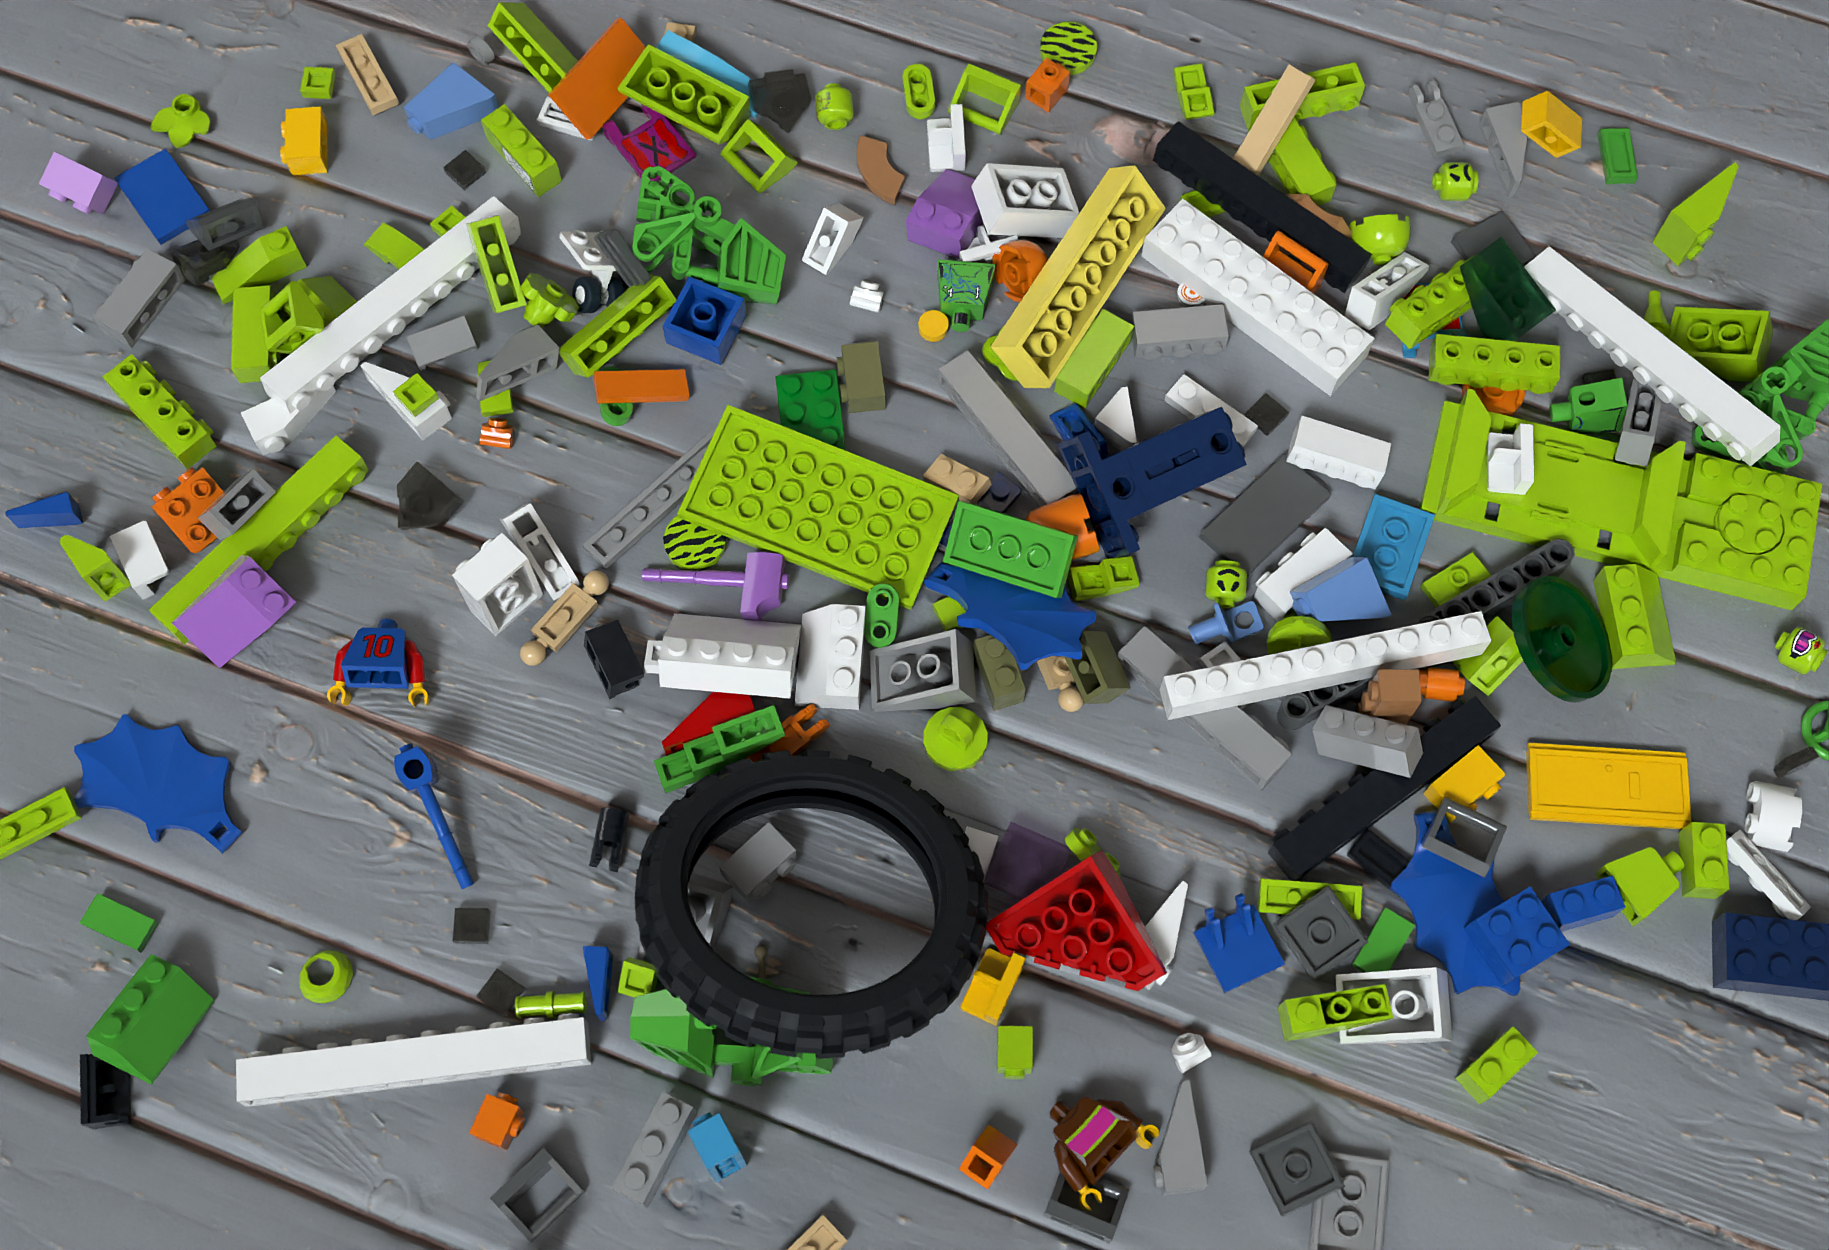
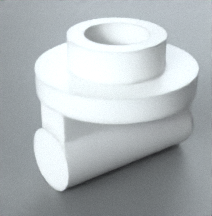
M862 280L861 285H854L850 306L879 313L884 291L878 289L879 284Z
M1185 1033L1179 1036L1171 1048V1052L1176 1060V1066L1181 1073L1186 1072L1212 1056L1203 1037L1192 1033Z

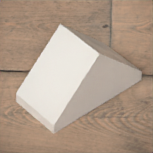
M1121 387L1097 415L1094 426L1103 438L1118 450L1137 443L1128 387Z

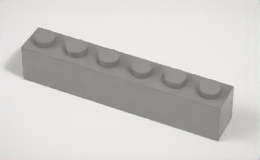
M967 350L938 369V384L1038 507L1073 494H1079L1069 470L1061 463L1058 452L1053 447H1048L1044 443L1039 429L1034 424L1030 425L1025 420L1020 406L1015 401L1011 402L1006 397L1001 383L997 379L992 380L987 374L986 366L979 357L974 358Z
M1146 626L1118 652L1117 656L1122 669L1162 704L1160 687L1163 677L1195 670L1183 653L1179 651L1174 652L1166 645V640L1160 633L1155 630L1151 632ZM1240 706L1179 718L1261 791L1286 766L1292 756L1288 745L1282 739L1276 736L1272 737L1264 730V725L1258 718L1253 715L1248 716L1239 708Z

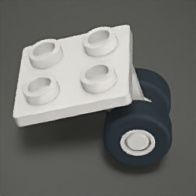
M574 230L573 232L561 231L559 238L584 270H592L593 277H579L574 283L572 297L579 306L578 312L594 313L598 310L600 304H606L608 307L625 290L618 278L611 277L613 271L617 270L593 239L598 232H584L581 230Z

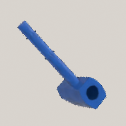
M412 743L399 748L401 753L394 758L395 771L399 780L410 791L419 792L439 837L438 840H440L451 864L452 873H455L461 889L473 885L474 882L467 869L468 865L466 866L452 835L453 832L450 831L431 785L438 782L436 764L425 750L417 746L413 747Z

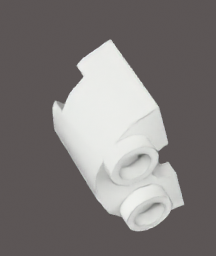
M1754 781L1749 784L1747 801L1753 804V814L1749 813L1747 815L1744 828L1745 832L1748 833V839L1755 846L1785 852L1791 849L1794 844L1791 841L1792 827L1800 828L1802 816V799L1794 796L1797 791L1796 788Z

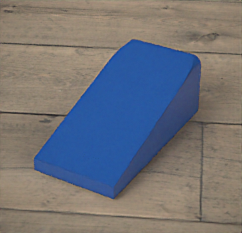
M1077 403L1050 415V419L1063 441L1089 431L1091 437L1093 436L1099 443L1101 459L1108 456L1107 441Z
M68 492L5 512L6 516L18 528L67 526L83 523L79 504Z
M583 946L595 1014L600 1021L606 1022L608 1019L613 954L608 947Z

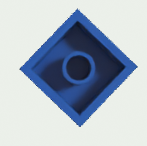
M689 277L662 326L666 343L721 365L747 316L745 299Z
M1531 886L1464 927L1502 986L1570 945Z

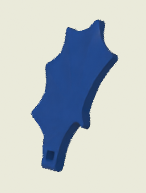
M943 563L938 564L924 581L927 588L949 596L964 608L966 612L957 616L958 626L978 628L992 635L1007 647L1021 670H1027L1033 663L1050 656L1081 659L1082 646L1080 639L1083 630L1096 621L1095 611L1081 608L1070 600L1066 592V584L1062 598H1054Z
M123 714L113 731L95 742L74 746V752L81 761L83 770L81 787L74 797L78 808L113 809L136 817L146 823L151 840L155 843L160 842V836L165 829L174 828L192 831L205 838L222 854L243 833L234 825L224 800L225 784L231 762L226 757H212L198 752L189 744L184 731L178 725L165 729L150 730L136 724L127 714ZM224 825L227 830L217 840L213 835Z
M1438 809L1414 814L1416 825L1414 854L1408 866L1391 883L1390 890L1403 899L1412 912L1416 926L1415 949L1431 955L1444 965L1452 979L1453 989L1457 995L1478 986L1498 988L1510 996L1518 995L1520 991L1519 976L1502 986L1464 929L1472 921L1504 902L1492 879L1494 860L1484 878L1423 848L1421 841L1428 830L1427 825L1431 824ZM1444 815L1436 836L1457 846Z

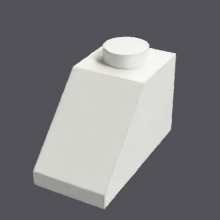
M840 203L824 207L802 261L825 275L829 274L852 245L864 217Z

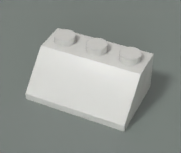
M831 604L802 614L795 706L807 707L813 704L819 708L859 710L865 640V606Z

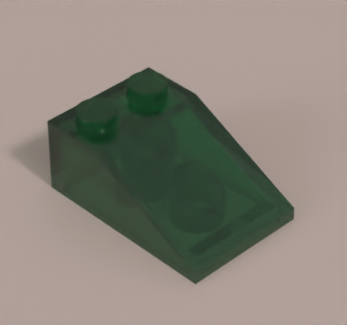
M1502 237L1460 266L1478 327L1486 339L1515 341L1556 311Z

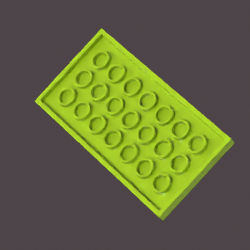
M727 404L677 515L680 519L763 552L781 554L786 561L867 593L878 584L892 585L899 593L900 606L912 610L958 502L959 495ZM884 593L878 596L879 598L889 601L888 596Z

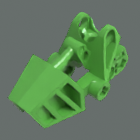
M660 166L645 169L641 179L636 221L646 223L635 225L632 251L642 261L649 262L653 260L649 267H645L647 272H653L673 256L671 274L677 280L684 279L686 276L692 277L745 299V302L776 305L780 293L786 254L742 218L739 219L736 225L721 218V205L716 198L703 196L693 205L695 194L689 185ZM649 176H650L651 178H655L656 176H660V177H661V181H660V182L650 181ZM676 192L686 193L689 197V203L676 195ZM702 210H703V213H704V214H705L706 210L711 211V212H712L711 217H710V214H708V216H706V215H701V214H702ZM698 230L699 232H704L703 237L697 234ZM691 246L698 250L706 249L719 256L716 269L709 267L704 269L689 265ZM641 252H647V253H649V254H648V255H644V254H642Z
M1829 319L1763 371L1752 383L1746 385L1738 392L1781 426L1780 442L1752 465L1753 467L1772 471L1767 468L1765 463L1767 461L1774 466L1781 467L1778 471L1773 472L1783 474L1787 468H1791L1801 461L1803 448L1799 440L1814 433L1816 430L1815 421L1818 415L1829 404ZM1784 393L1787 397L1807 401L1809 407L1805 414L1801 415L1786 409L1780 395ZM1697 425L1693 429L1691 442L1698 450L1724 460L1732 457L1727 448L1718 440H1706L1704 442L1700 438L1703 435L1702 427ZM1784 445L1791 446L1795 451L1796 456L1792 462H1789Z
M752 978L763 984L784 991L809 994L808 991H802L793 988L774 985L770 980ZM667 989L637 996L634 999L630 1017V1039L656 1056L709 1077H714L715 1065L732 1066L730 1082L742 1086H761L762 1077L774 1071L820 1075L832 1073L833 1058L817 1059L816 1054L797 1053L796 1058L772 1054L769 1047L755 1044V1047L714 1044L715 1036L712 1035V1029H716L717 1026L712 1024L710 1027L706 1026L686 1010L687 1005L679 997L671 996Z

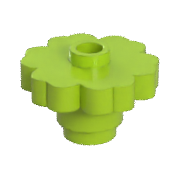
M529 273L520 286L524 296L530 299L525 305L526 311L523 316L533 326L539 325L543 329L545 325H550L555 317L562 322H571L579 309L576 300L568 295L563 287L551 279L546 280L538 273Z

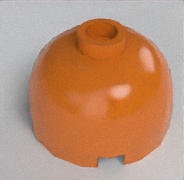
M1014 240L998 247L1001 249L1000 254H994L992 257V264H995V279L998 285L1004 283L1009 289V292H1004V294L1015 302H1021L1049 259L1037 244L1029 240Z

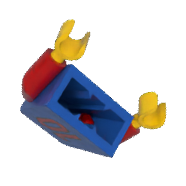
M385 618L379 621L378 628L359 629L354 639L350 640L337 652L333 680L336 683L327 692V698L331 703L335 704L337 695L342 692L341 703L344 706L350 704L352 695L345 689V684L347 687L408 689L409 683H413V689L408 695L409 702L415 708V696L424 694L425 705H429L430 696L423 689L422 683L426 682L423 656L415 643L407 640L405 630L398 628V624L394 620Z

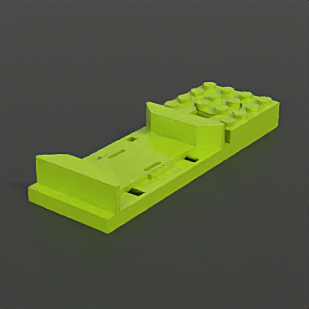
M1467 389L1460 404L1444 401L1440 409L1419 506L1420 510L1434 514V521L1537 547H1542L1555 539H1563L1573 546L1575 556L1609 565L1637 564L1656 573L1660 578L1791 611L1806 597L1822 483L1696 453L1691 461L1683 459L1686 446L1684 441H1678L1661 453L1651 451L1647 467L1631 465L1625 462L1623 465L1613 462L1618 443L1487 411L1475 390ZM1520 424L1533 425L1534 483L1525 495L1489 492L1487 490V440L1489 433L1502 434L1503 430L1515 432ZM1488 502L1500 504L1497 521L1485 519ZM1600 530L1612 532L1609 550L1597 547Z

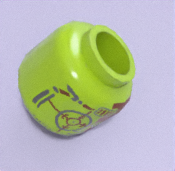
M830 83L825 85L824 89L816 94L817 120L830 130L845 128L847 123L854 117L852 93L838 83Z

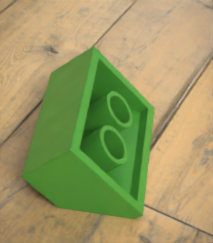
M151 954L86 1035L92 1055L152 1085L214 1004V999L181 968Z

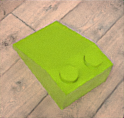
M1736 162L1675 207L1652 243L1677 266L1687 259L1690 261L1695 260L1705 249L1702 245L1708 242L1715 234L1712 229L1721 216L1739 168Z
M1675 307L1669 326L1671 333L1667 338L1717 377L1728 381L1753 382L1764 370L1773 337L1770 311Z

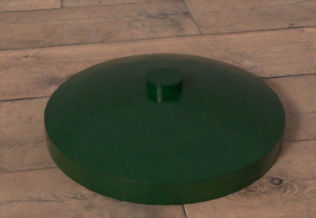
M1543 576L1524 585L1514 600L1512 626L1520 655L1533 677L1549 693L1567 702H1582L1599 695L1606 688L1611 677L1612 653L1606 628L1593 604L1576 586L1559 577Z

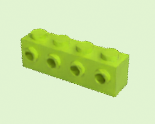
M498 3L487 26L550 93L578 60L525 3Z
M1356 62L1305 73L1314 78L1315 82L1294 117L1299 121L1300 119L1313 116L1322 117L1327 113L1340 110L1349 111L1358 107L1365 84ZM1280 79L1244 87L1239 108L1248 131H1250Z
M1474 255L1465 262L1461 259L1453 265L1448 273L1444 274L1441 272L1436 275L1426 287L1420 285L1407 299L1403 297L1398 299L1390 307L1389 311L1391 314L1385 325L1411 349L1488 299L1501 279L1477 255Z
M650 275L651 279L645 285H632L559 348V355L574 374L586 378L594 375V371H599L609 359L618 355L624 349V346L635 337L641 335L647 326L663 316L669 307L676 302L677 299L660 276Z
M1436 334L1429 349V381L1438 382L1442 385L1465 384L1473 388H1483L1486 386L1497 387L1504 391H1514L1517 389L1528 390L1535 394H1545L1547 392L1552 393L1560 379V346Z
M133 354L129 355L103 375V379L123 403L188 470L217 447L210 437L214 432L203 419L197 422L192 417L195 412L183 399L178 402L173 397L176 392L164 379L160 382L156 380L154 376L157 375V372L146 360L140 363Z

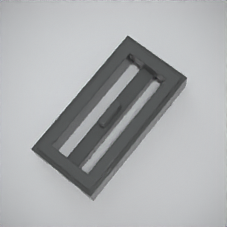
M618 230L602 231L593 238L628 287L632 285L638 286L639 284L645 285L651 279L650 274L634 255L632 249Z

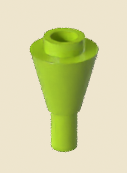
M1654 290L1648 293V307L1643 319L1664 336L1668 337L1671 329L1661 307V293Z

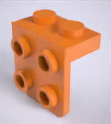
M191 467L177 478L181 482L172 490L166 486L154 495L152 499L155 503L150 507L162 518L190 552L198 553L217 537L197 517L224 491L203 467L197 471Z

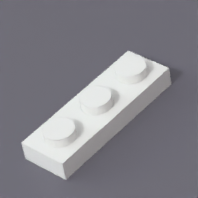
M1185 374L1181 376L1165 395V402L1190 419L1222 407L1224 412L1231 418L1232 431L1236 440L1243 447L1257 431V424Z
M1738 830L1726 840L1727 858L1734 865L1741 866L1749 875L1748 879L1752 886L1758 891L1764 892L1771 899L1773 908L1781 917L1788 918L1789 920H1798L1811 908L1741 830Z

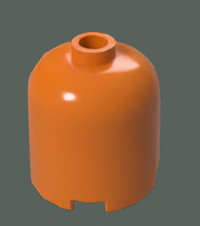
M1080 493L1036 508L1026 517L1028 521L1078 535L1072 560L1093 555L1100 551L1095 531L1091 532L1090 527H1086L1084 519L1090 518Z

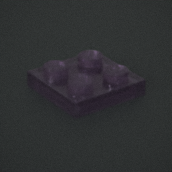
M1010 821L984 879V884L1023 900L1061 875L1071 850L1060 842Z

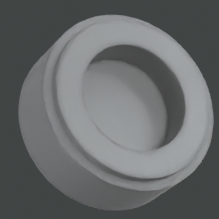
M475 35L467 42L469 51L480 64L487 65L495 59L493 51L480 36Z

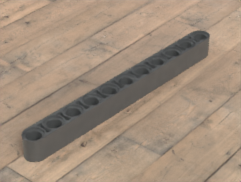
M1552 540L1404 627L1448 618L1447 614L1460 616L1482 611L1485 620L1514 603L1517 593L1527 583L1543 576H1560L1572 562L1575 556L1574 548L1566 540ZM1550 554L1558 556L1562 562L1555 561ZM1525 569L1533 571L1536 577L1529 576ZM1499 584L1506 585L1511 592L1503 591ZM1473 599L1482 601L1485 607L1477 606ZM1373 678L1354 681L1355 684L1352 685L1344 683L1287 695L1278 710L1277 719L1288 730L1299 729L1318 718L1325 705L1337 707L1366 690L1369 681H1372ZM1314 691L1324 692L1328 700L1318 699ZM1294 706L1298 708L1302 715H1291L1287 707Z

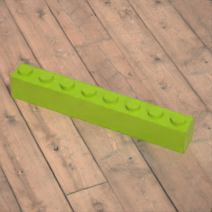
M335 435L277 489L234 534L225 538L149 609V612L185 645L189 639L172 622L241 555L251 557L265 572L270 569L274 560L282 552L291 549L300 535L307 529L314 527L320 520V517L330 507L336 506L352 486L362 482L369 471L363 458Z

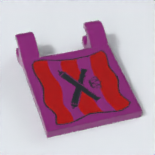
M643 105L642 111L650 120L624 137L613 121H608L603 125L606 139L618 149L641 179L644 170L648 167L660 166L673 173L696 158V154L667 118ZM649 176L650 181L659 182L661 180L660 176H656L655 178H651Z

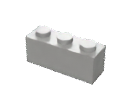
M146 249L134 261L132 268L125 277L115 285L114 291L107 300L99 305L92 319L102 333L133 348L185 281V277L176 263Z
M1223 304L1136 311L1132 314L1131 324L1134 325L1132 344L1135 359L1153 360L1160 356L1171 355L1185 357L1195 353L1213 355L1220 351H1225L1229 335Z
M1634 376L1627 399V409L1622 422L1615 460L1647 467L1656 435L1662 400L1657 396L1653 388L1648 384L1643 385L1639 383Z
M1325 705L1312 728L1319 755L1408 778L1413 774L1423 754L1418 727Z
M663 1091L661 1092L612 1186L616 1193L648 1209L697 1114L693 1106Z

